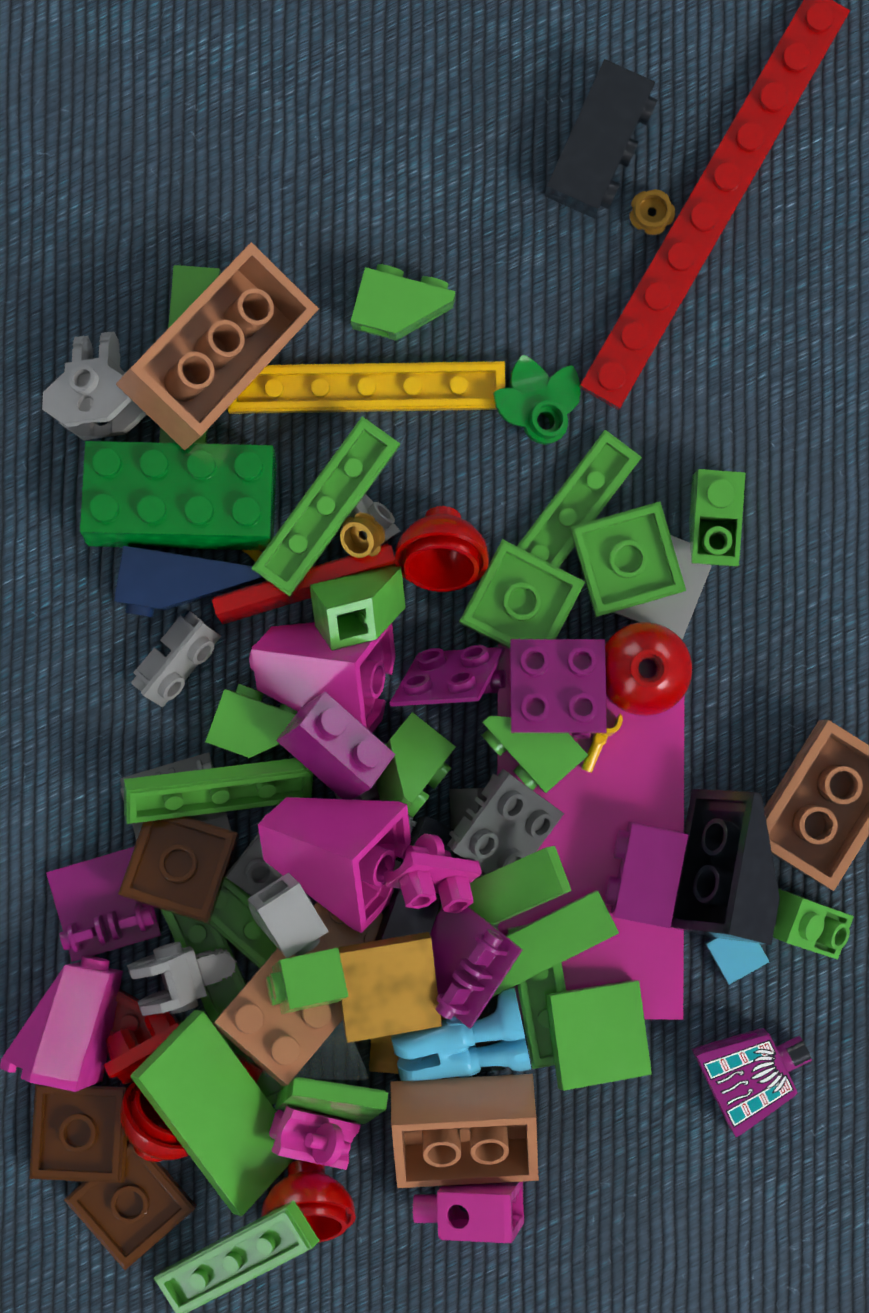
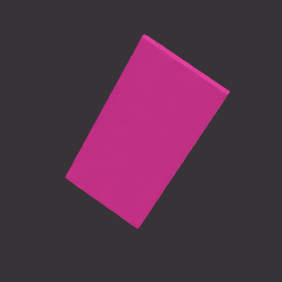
M504 647L505 652L498 664V670H505L507 684L505 688H499L497 692V716L511 717L510 649ZM645 659L639 664V672L643 677L650 678L655 675L657 666L654 661ZM606 696L607 728L614 727L619 713L622 714L623 722L615 734L608 736L592 773L581 769L583 760L547 793L543 792L539 786L533 790L564 813L537 851L550 846L556 847L572 891L498 923V930L501 933L507 935V928L527 925L595 890L599 891L605 903L610 876L618 878L621 859L614 858L618 831H627L628 822L684 832V696L671 709L651 716L627 713L614 705ZM590 733V738L573 739L588 753L594 733ZM508 751L501 756L497 754V776L504 769L522 782L513 772L519 763ZM605 904L619 934L561 962L566 991L628 980H638L640 983L644 1019L683 1020L684 931L615 918L611 914L612 905ZM516 985L512 988H515L521 1019H523L518 986Z

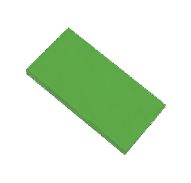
M194 1010L130 1075L233 1214L243 1216L294 1160L271 1152L275 1139L270 1137L269 1131L276 1110L204 1011Z

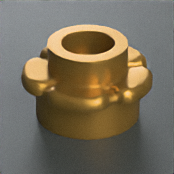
M661 190L642 191L631 202L633 207L629 214L631 223L636 229L645 230V233L648 235H657L664 232L665 226L670 225L674 220L675 208L671 204L669 196ZM648 209H655L656 215H648Z
M359 512L355 517H348L345 520L340 533V541L344 550L351 556L363 558L370 555L373 557L381 551L380 545L385 542V531L383 526L372 515ZM361 531H365L367 533V538L363 536Z

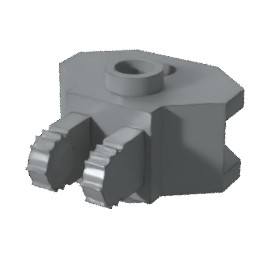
M115 332L101 333L99 358H93V347L88 336L74 337L72 362L65 363V372L43 392L42 410L58 420L59 424L82 440L125 435L147 415L116 385L125 372L120 368V344ZM107 421H108V423L105 424V425H103V426H99L98 423H97V422H100V423H101V422H107Z
M174 942L155 948L153 955L143 957L127 965L132 979L158 974L162 976L165 990L155 992L137 1001L142 1016L168 1011H171V1014H176L197 1007V999L207 996L204 986L220 982L222 978L232 977V973H235V963L237 961L231 957L226 949L222 950L220 948L217 950L215 948L214 951L208 950L195 954L191 946L182 948L180 942Z

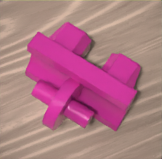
M423 834L417 839L414 846L409 845L406 848L402 865L394 871L387 870L383 876L386 887L401 889L405 907L416 909L427 907L437 899V893L440 896L443 911L457 914L474 902L470 883L479 877L482 872L479 861L453 858L450 851L444 849V844L439 836Z
M286 1106L285 1110L278 1109L274 1115L269 1131L270 1137L275 1139L271 1152L278 1156L347 1170L350 1145L354 1137L359 1133L361 1125L355 1121Z

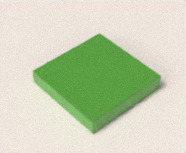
M660 501L570 527L595 617L686 591Z
M502 539L459 623L510 649V639H556L585 581Z
M638 980L545 994L558 1089L564 1091L652 1075L640 983Z
M296 1077L277 1093L275 1110H285L286 1106L355 1121L359 1124H366L386 1110L388 1093L385 1090Z

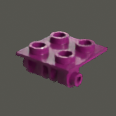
M510 639L511 733H572V737L576 739L590 738V733H607L605 639Z
M474 645L463 650L443 651L440 648H431L418 653L392 697L390 706L479 701L484 693H497L499 688H505L507 684L505 670H498L497 668L505 648H487L483 645Z
M134 847L46 872L63 932L59 933L63 949L69 950L72 962L82 959V956H94L161 936L153 906L121 897L118 894Z
M469 906L457 914L444 912L442 908L435 919L430 933L438 990L436 999L439 1002L435 1010L450 1020L455 1016L468 1028H472L523 949Z

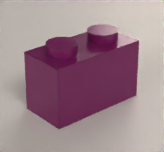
M326 692L301 707L276 740L340 798L349 800L371 789L395 756L393 751Z
M628 822L627 831H618L614 858L621 859L618 878L612 876L609 878L605 896V904L612 905L611 914L613 917L666 928L671 927L688 834L634 822Z

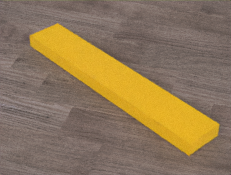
M505 361L267 365L228 407L229 414L497 410L493 393L505 388Z

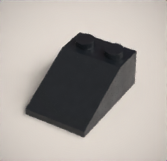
M692 789L684 833L688 834V840L670 928L707 937L772 945L780 896L762 794L745 791Z

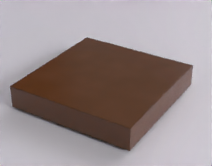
M189 817L143 822L118 894L124 898L209 924L239 834Z
M35 1084L29 1179L107 1183L125 1182L127 1137L120 1121V1108L128 1087L92 1085L73 1092Z
M130 1141L127 1143L125 1182L84 1181L64 1199L124 1270L130 1267L197 1207L160 1162H150L141 1158L135 1152Z

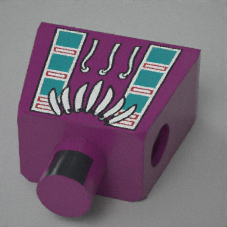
M764 1028L691 1049L735 1137L742 1135L795 1097L798 1092L788 1072L812 1061L810 1053L800 1035L775 1046L770 1034Z

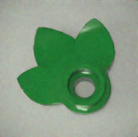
M522 355L511 371V388L499 389L493 393L495 406L506 422L523 427L526 435L531 440L543 445L552 444L561 439L568 427L567 414L579 403L581 393L578 374L574 366L571 365L562 368L549 377L534 360L526 355ZM539 415H544L549 419L550 427L548 430L542 429L537 422Z

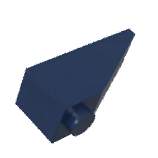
M123 546L114 601L126 604L125 613L153 617L154 609L170 610L262 581L264 578L251 569L252 566Z

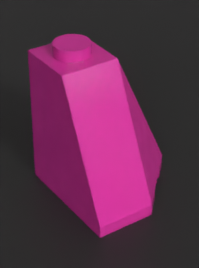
M314 622L272 626L253 645L250 652L249 663L250 668L255 673L257 690L297 712L301 707L326 692L373 733L384 715L386 701L378 699L384 688L385 674L392 675L396 658L392 623L376 640L333 651L315 627Z
M286 797L270 813L266 814L258 824L264 861L283 876L289 872L300 883L306 894L353 930L360 933L389 905L394 888L386 887L383 874L387 870H394L397 857L405 858V850L411 843L407 804L399 801Z
M82 956L81 962L65 965L1 1058L0 1069L15 1073L16 1067L22 1068L21 1079L27 1082L73 1092L102 1082L105 1071L104 1064L108 1055L105 1040L109 1037L110 1030L113 1028L117 1006L116 995L120 989L123 971L109 968L110 961L107 959L92 956Z

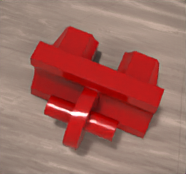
M171 1011L147 1015L144 1018L152 1037L141 1044L138 1043L134 1032L129 1029L120 1030L106 1038L105 1041L111 1061L105 1063L104 1067L110 1078L118 1077L125 1085L133 1081L130 1075L180 1025V1022L174 1014H171Z

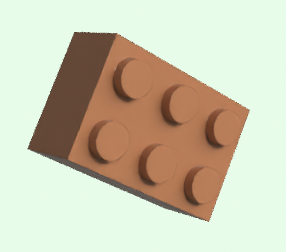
M819 720L764 807L772 854L832 891L836 889L869 836V745L833 722Z
M533 1074L391 1082V1127L397 1188L539 1181Z

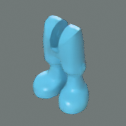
M515 988L502 991L498 995L495 1012L477 1020L472 1028H468L453 1016L451 1020H441L442 1027L391 1036L394 1053L400 1057L397 1067L401 1081L470 1077L479 1073L481 1067L490 1066L508 1067L517 1072L531 1070ZM502 1040L500 1042L487 1046H473L475 1045V1043Z

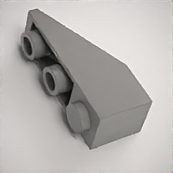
M289 872L247 899L251 915L256 924L286 958L292 955L300 956L308 953L319 944V938L329 932L300 883Z

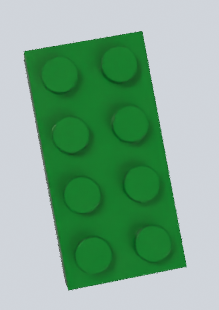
M85 441L80 533L86 544L93 547L128 546L135 548L265 550L274 538L277 469L273 445L193 443L184 450L177 443Z

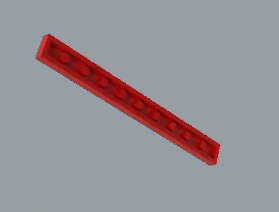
M803 0L579 386L580 389L619 411L851 10L833 0Z

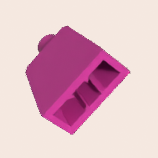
M523 1182L441 1186L437 1194H415L413 1198L414 1223H438V1237L441 1240L512 1243L524 1224ZM458 1205L463 1206L467 1212L462 1211Z

